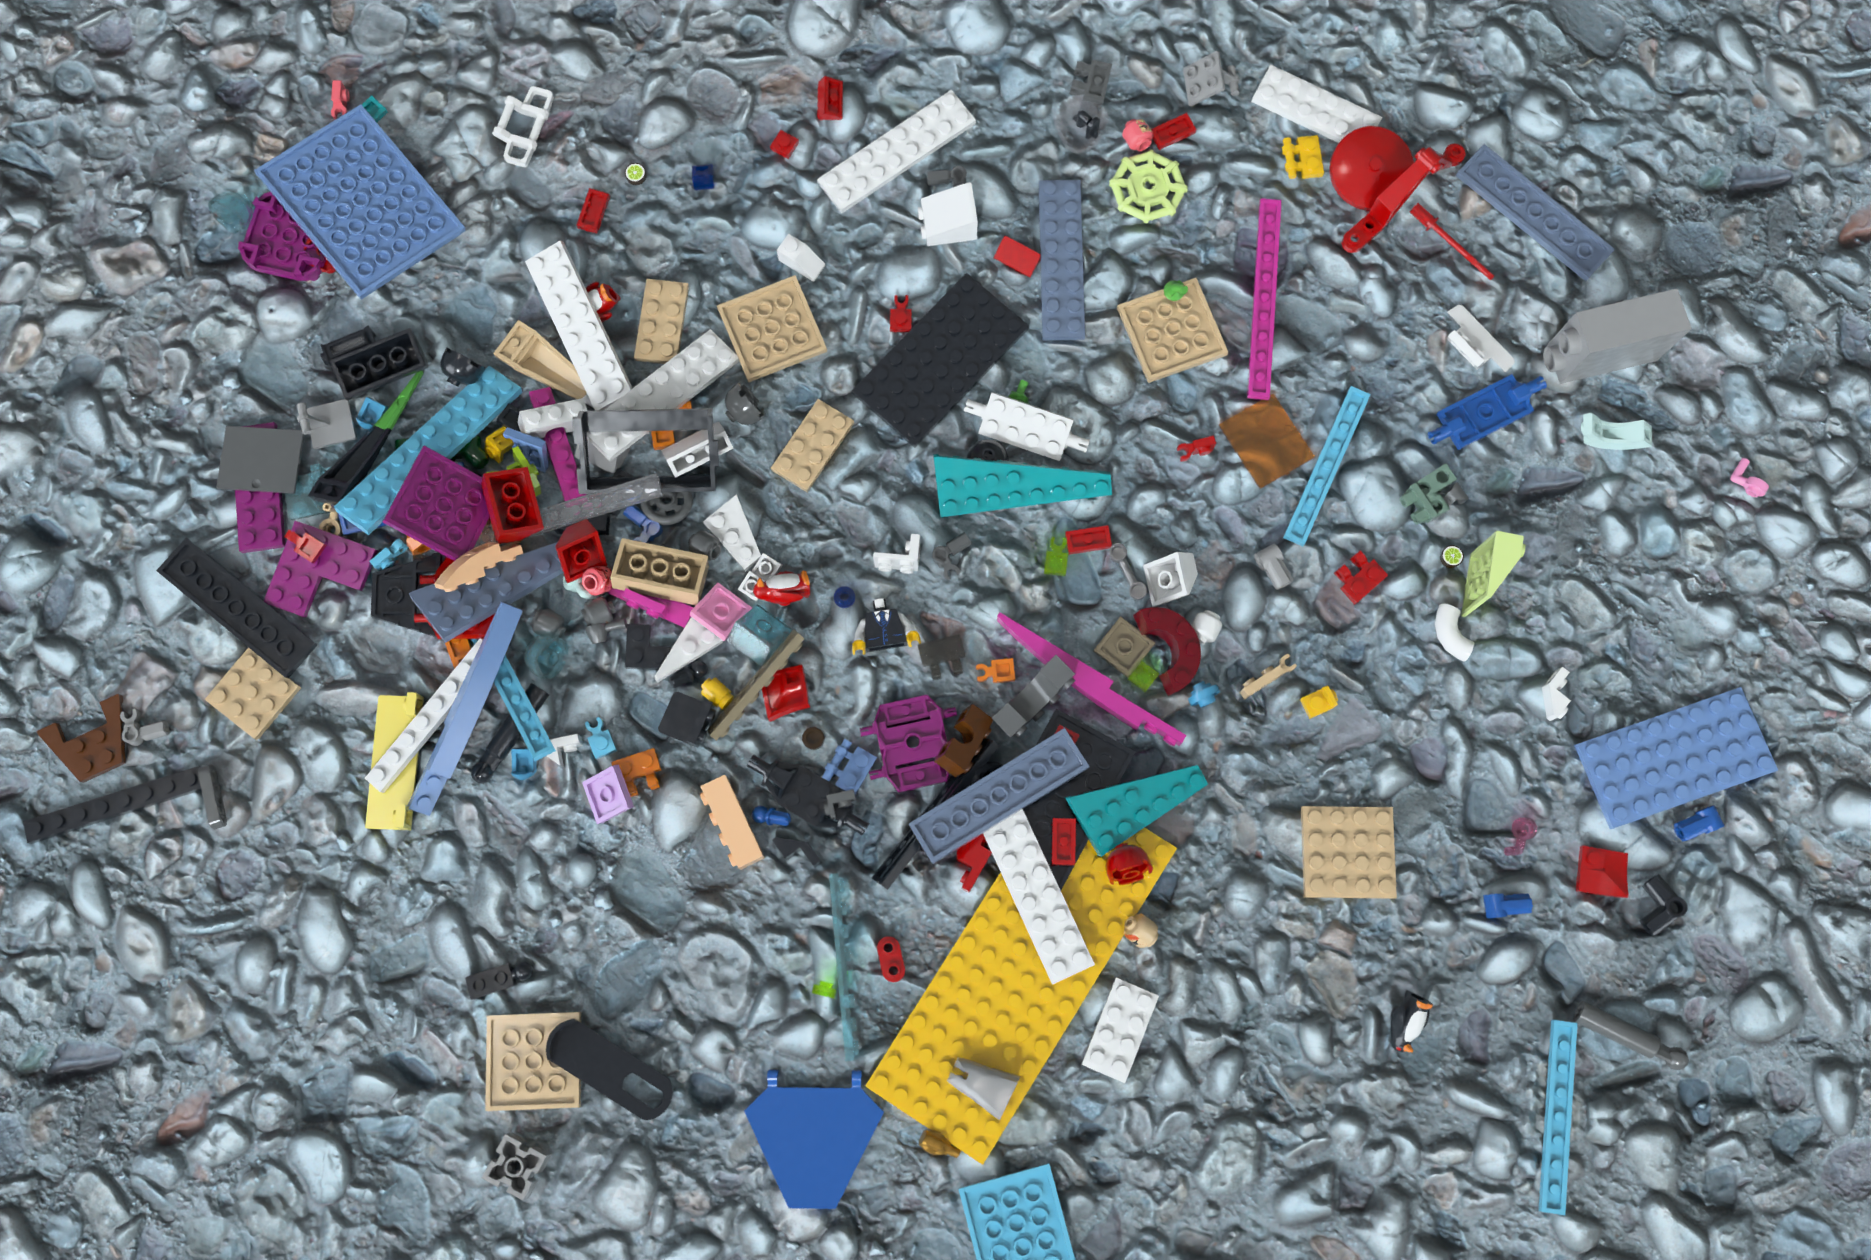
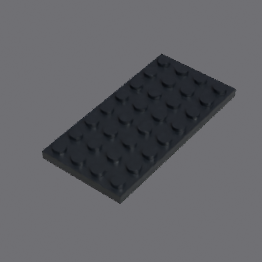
M965 273L852 390V394L915 448L1026 333L1029 325L968 273Z

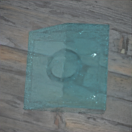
M757 604L735 622L726 641L751 658L752 661L762 666L793 629Z

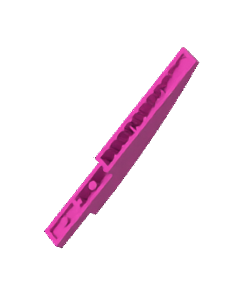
M999 612L997 622L1044 665L1057 655L1075 673L1073 678L1076 681L1071 686L1082 695L1135 730L1138 729L1140 724H1143L1146 731L1154 735L1156 733L1160 734L1169 745L1175 746L1176 744L1180 746L1187 735L1112 691L1110 687L1114 682L1113 680Z

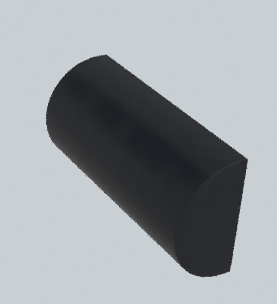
M411 328L329 360L344 398L347 401L428 368L424 352Z

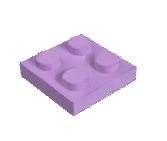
M619 765L611 766L582 782L597 824L604 823L634 807Z

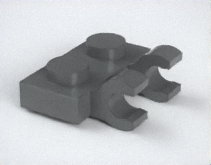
M1093 59L1091 65L1077 61L1074 76H1088L1087 83L1073 80L1070 94H1084L1083 100L1103 105L1112 64Z

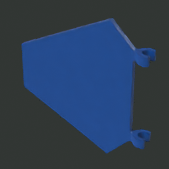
M769 1070L767 1073L768 1088L744 1112L788 1208L836 1209L884 1111L861 1088L862 1070L852 1071L851 1088L778 1087V1070Z

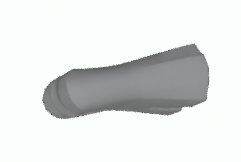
M958 1057L954 1066L964 1073H969L967 1079L962 1078L963 1076L950 1072L947 1081L992 1116L1000 1120L1020 1076Z

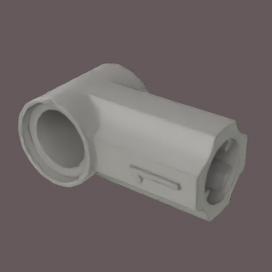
M1272 544L1254 554L1257 565L1261 570H1265L1276 590L1282 589L1294 581L1283 562V555L1276 544Z

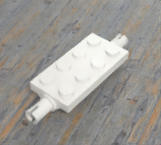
M995 392L991 393L989 402L986 405L968 398L964 408V412L982 417L983 421L978 434L1058 461L1061 460L1064 448L1069 446L1086 453L1090 439L1072 434L1071 427L1074 419Z

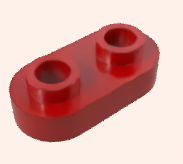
M887 936L878 942L877 951L884 978L894 983L904 977L905 966L899 942L895 938ZM886 944H891L893 946V950L891 952H886L884 950V946ZM896 966L898 973L891 975L889 973L890 967Z

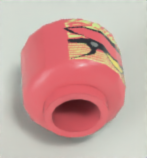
M1131 119L1125 124L1122 133L1124 140L1132 150L1143 151L1152 143L1153 133L1143 119Z

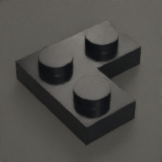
M627 624L625 668L659 670L671 647L650 646V625Z

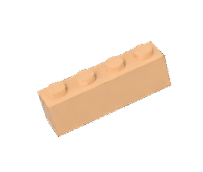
M723 775L700 786L703 791L700 793V797L705 806L709 804L712 813H709L713 825H718L722 832L718 836L723 846L728 845L731 853L728 854V858L732 866L737 865L741 870L764 859L762 850L728 777Z

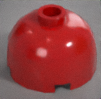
M1122 843L1115 847V850L1107 857L1105 866L1109 882L1114 885V881H1118L1119 885L1137 882L1144 878L1143 873L1148 871L1150 874L1153 870L1147 853L1141 847L1128 845L1127 843Z

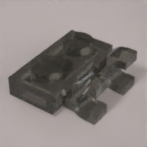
M960 634L917 644L922 667L929 666L933 681L941 679L938 664L951 661L954 676L963 674L960 658L965 657V651Z

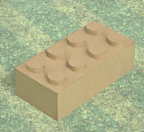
M622 538L610 576L612 588L623 591L627 588L638 594L697 605L703 592L709 569V560L707 555Z

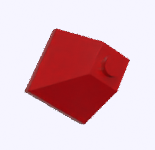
M587 519L566 527L555 549L567 583L581 578L583 573L589 568L602 565L607 566L598 532Z

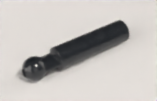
M533 683L525 691L537 714L549 697V694ZM511 714L508 715L489 742L482 757L472 767L471 776L478 783H486L492 779L497 767L502 760L506 759L511 749L521 737Z

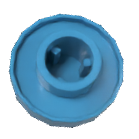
M1202 681L1192 687V696L1188 698L1191 706L1199 704L1200 708L1216 701L1215 695L1221 691L1217 684L1211 685V683L1206 684Z

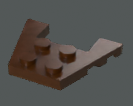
M120 694L99 702L107 720L106 724L66 742L61 726L58 723H53L37 731L41 739L79 782H87L126 763L125 741L122 739L123 721L120 718L123 696Z

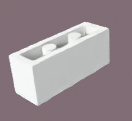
M718 421L713 424L714 440H718V456L733 449V446L724 428ZM700 430L661 450L675 478L710 461L708 430Z

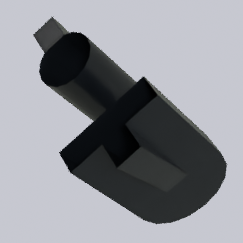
M1084 110L1079 111L1073 117L1077 127L1083 128L1087 125L1085 138L1087 140L1091 137L1096 139L1098 137L1097 131L1099 130L1100 119L1098 117L1092 118Z

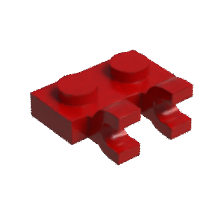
M1361 550L1350 558V561L1360 569L1356 575L1352 576L1345 564L1334 572L1344 583L1340 589L1354 605L1388 576L1374 559L1368 562Z

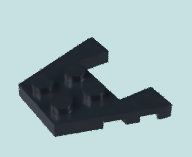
M436 552L432 556L418 558L404 565L399 564L372 573L371 617L436 637L432 626L428 622H414L417 606L410 598L409 593L417 590L418 574L436 573L441 566L442 554Z

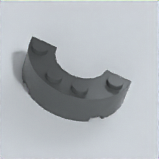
M1055 655L1039 671L1035 678L992 719L1010 737L1014 735L1020 737L1028 729L1026 725L1032 719L1035 722L1039 720L1045 713L1043 709L1048 704L1054 705L1060 699L1059 692L1063 688L1067 690L1076 681L1073 678L1075 673Z

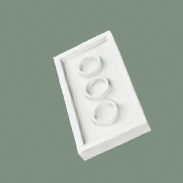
M1115 978L1081 1064L1125 1083L1159 996L1119 978Z

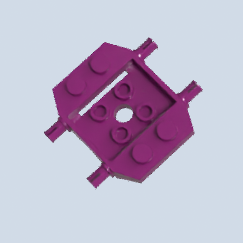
M928 695L879 705L874 723L871 726L859 728L861 737L877 734L884 765L882 769L869 771V775H871L870 780L884 777L898 793L947 782L949 772L934 761L896 769L895 766L937 757L943 744L947 742L943 720L944 718L957 716L956 708L942 710ZM911 736L917 737L920 741L919 745L915 748H910L906 744L907 739Z

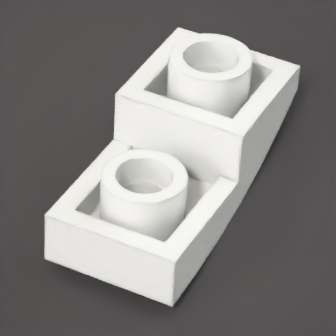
M763 553L753 570L748 572L738 590L757 601L758 598L754 596L753 588L758 579L761 578L762 581L768 580L776 575L783 565Z

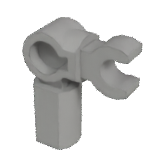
M132 709L133 715L131 718H128V713L124 711L120 714L121 720L125 722L122 739L130 745L138 746L144 740L148 741L170 734L169 725L164 720L140 726L138 722L141 718V713L137 709Z

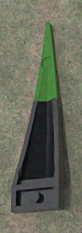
M422 370L413 376L397 399L374 426L340 460L318 478L308 494L313 501L336 505L365 479L424 374Z

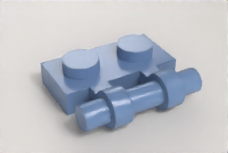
M844 739L842 744L838 745L835 749L836 754L832 761L825 766L824 769L826 771L822 778L830 781L833 775L839 777L835 786L843 791L854 790L856 796L877 757L860 747H857L852 754L848 751L852 743ZM846 758L849 762L842 771L838 769V766L842 759Z

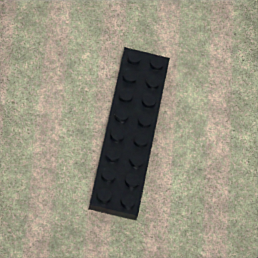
M185 538L156 570L285 678H289L318 646L188 538Z

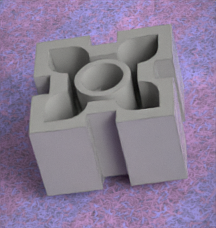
M511 1132L504 1135L496 1150L501 1155L499 1159L490 1161L482 1179L497 1187L506 1184L509 1186L506 1192L521 1200H525L530 1197L538 1182L537 1179L533 1178L534 1175L544 1171L552 1154L538 1146L525 1147L528 1141ZM519 1161L521 1169L516 1171L514 1162Z

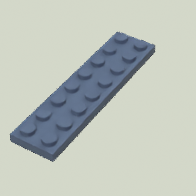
M1485 144L1456 174V177L1585 281L1590 278L1615 250Z
M1039 180L1042 340H1085L1081 181Z
M1064 728L910 822L909 826L930 861L934 864L1089 768V765Z

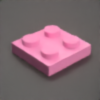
M717 583L691 610L690 616L725 641L752 612V607L720 583Z

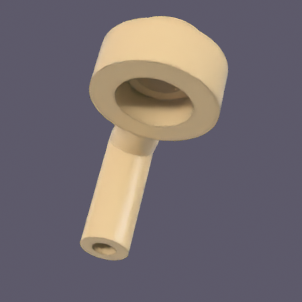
M324 503L323 510L330 512L329 519L321 522L319 529L331 533V527L335 526L336 531L334 535L341 537L343 532L341 523L338 521L339 515L334 508L335 505Z

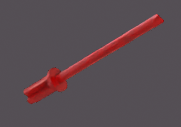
M1419 203L1412 208L1409 213L1427 228L1426 231L1430 228L1436 231L1489 280L1495 276L1436 223L1439 219L1438 217L1435 218Z

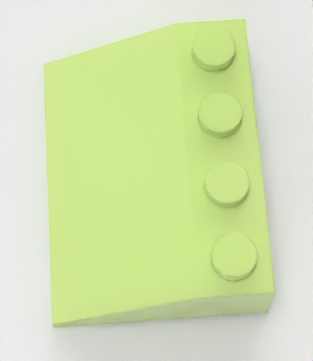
M1496 531L1470 554L1461 611L1462 617H1466L1492 597L1519 559L1523 557L1526 545L1523 544L1524 536Z

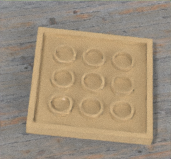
M796 275L717 305L748 383L827 352V347Z
M1197 278L1182 282L1188 287V292L1178 301L1167 299L1164 295V289L1117 306L1119 315L1148 383L1227 356L1228 354L1226 345Z
M1301 807L1304 898H1397L1393 807Z
M581 1012L487 1016L485 1111L581 1107V1080L550 1060H547L546 1044L553 1029L570 1019H576L581 1022Z

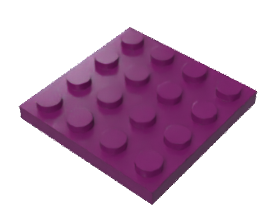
M424 445L382 522L455 561L474 548L490 517L481 486L482 477Z

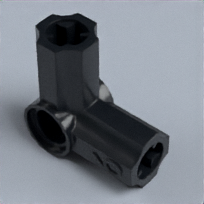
M1659 874L1642 885L1643 889L1658 905V907L1639 920L1645 931L1654 937L1677 918L1684 916L1688 906L1686 901L1678 897ZM1671 902H1674L1678 907L1676 914L1669 908Z

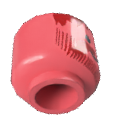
M603 565L587 569L582 576L583 587L591 595L595 596L609 592L612 589L611 569Z

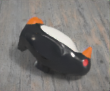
M1406 990L1403 1002L1391 1011V1046L1398 1052L1414 1051L1411 1042L1421 1034L1427 1025L1430 1016L1429 1009L1433 1006V1003L1424 997Z

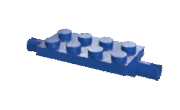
M1512 374L1438 411L1436 415L1443 426L1428 432V438L1434 437L1431 443L1435 445L1437 442L1450 437L1456 448L1460 450L1533 413L1534 408L1530 403L1531 395L1547 387L1546 381L1541 383L1540 381L1544 380V378L1538 376L1526 384L1519 383Z

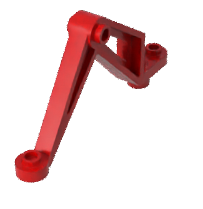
M1453 143L1446 147L1443 155L1431 147L1427 149L1423 147L1415 155L1416 161L1377 197L1370 212L1345 233L1342 239L1343 249L1349 253L1360 251L1387 226L1427 175L1430 173L1434 175L1439 170L1460 165L1466 155L1465 149L1461 145ZM1351 238H1355L1357 242H1353Z

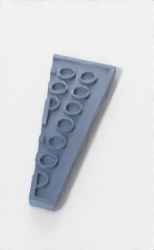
M558 542L518 555L515 560L510 562H497L495 567L484 569L486 576L478 578L479 581L474 584L466 585L464 583L458 585V589L450 592L435 587V584L410 592V598L446 643L495 614L501 601L510 605L562 574V567L555 549Z

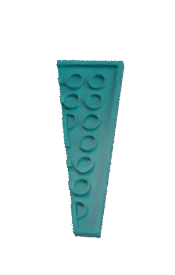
M933 454L940 517L1112 495L1111 474L1107 471L1088 469L1084 471L1070 469L1069 467L1056 468L1048 467V465L1036 466L1021 462L981 460V458L969 459L954 455L950 457Z

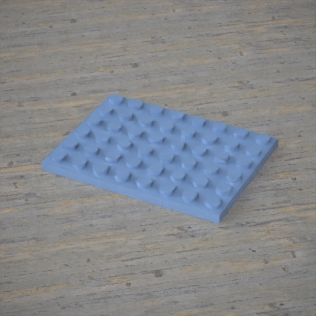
M361 104L255 169V173L361 300L466 231L464 225Z

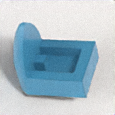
M366 397L356 417L357 423L363 429H371L387 411L388 406L370 397Z
M511 749L512 776L519 780H525L535 775L537 763L529 749Z

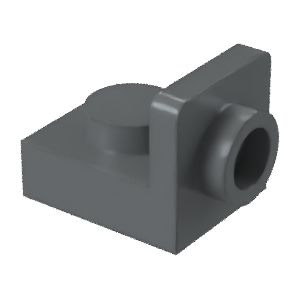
M854 790L826 795L827 801L823 802L825 813L830 815L832 820L836 819L834 805H838L839 808L851 806L852 801H856Z

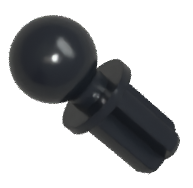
M698 660L691 664L690 669L687 666L683 667L682 671L669 677L670 684L673 688H677L687 682H694V677H704L708 671L707 665L703 661Z

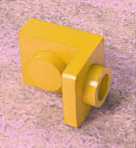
M503 426L486 437L484 448L489 457L498 463L503 461L504 454L511 450L514 445L512 439L503 436L506 430Z
M1328 685L1300 699L1309 719L1321 715L1338 705V697L1335 691L1330 689Z

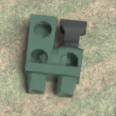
M1444 464L1412 484L1400 497L1399 501L1405 508L1414 503L1418 510L1411 514V518L1418 525L1424 522L1428 524L1450 510L1449 506L1455 501L1463 504L1469 498L1458 482L1451 487L1446 495L1441 496L1438 493L1450 487L1457 480L1448 465Z

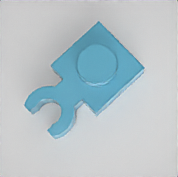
M398 538L391 547L384 548L369 562L378 571L393 567L398 559L397 556L404 553L409 547Z
M597 717L598 725L595 728H592L588 721L585 722L587 730L593 734V736L587 739L595 759L617 751L610 731L608 729L602 730L604 727L603 720Z

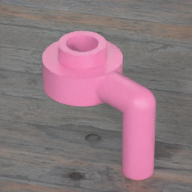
M1742 458L1730 477L1731 481L1742 485L1746 493L1752 497L1764 496L1769 489V485L1756 477H1743L1742 474L1750 461Z

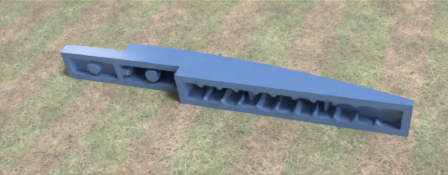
M501 601L444 721L445 727L408 803L410 810L430 816L447 778H451L472 733L523 611L522 609Z

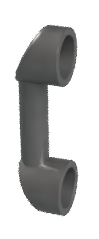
M1120 543L1112 545L1109 550L1110 558L1119 564L1130 585L1129 594L1134 600L1143 599L1147 594V588L1142 582H1137L1126 560V547Z

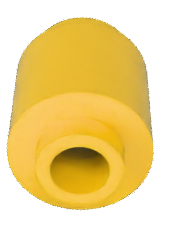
M716 677L713 679L708 678L701 686L703 689L701 694L712 702L716 708L720 707L723 710L734 699V696L731 694L732 691Z

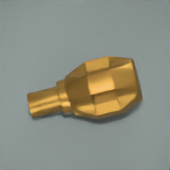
M924 1130L919 1139V1145L922 1149L932 1155L946 1156L948 1154L955 1158H958L961 1150L952 1146L943 1134L935 1130Z

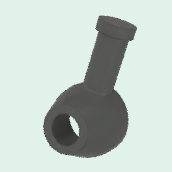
M621 618V620L606 624L602 623L585 627V631L592 644H598L607 641L609 631L622 628L627 629L628 625L626 619Z

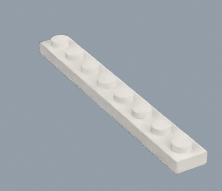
M480 638L365 777L379 792L385 793L446 719L483 639Z

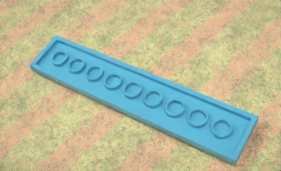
M488 366L478 381L467 385L334 506L335 511L367 535L371 534L382 523L424 445L451 459L496 418L508 404H511L522 393V388L491 366Z

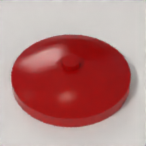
M1378 126L1361 127L1348 133L1334 149L1329 167L1330 178L1334 189L1345 202L1355 208L1370 211L1377 197L1400 177L1414 161L1409 147L1396 133Z

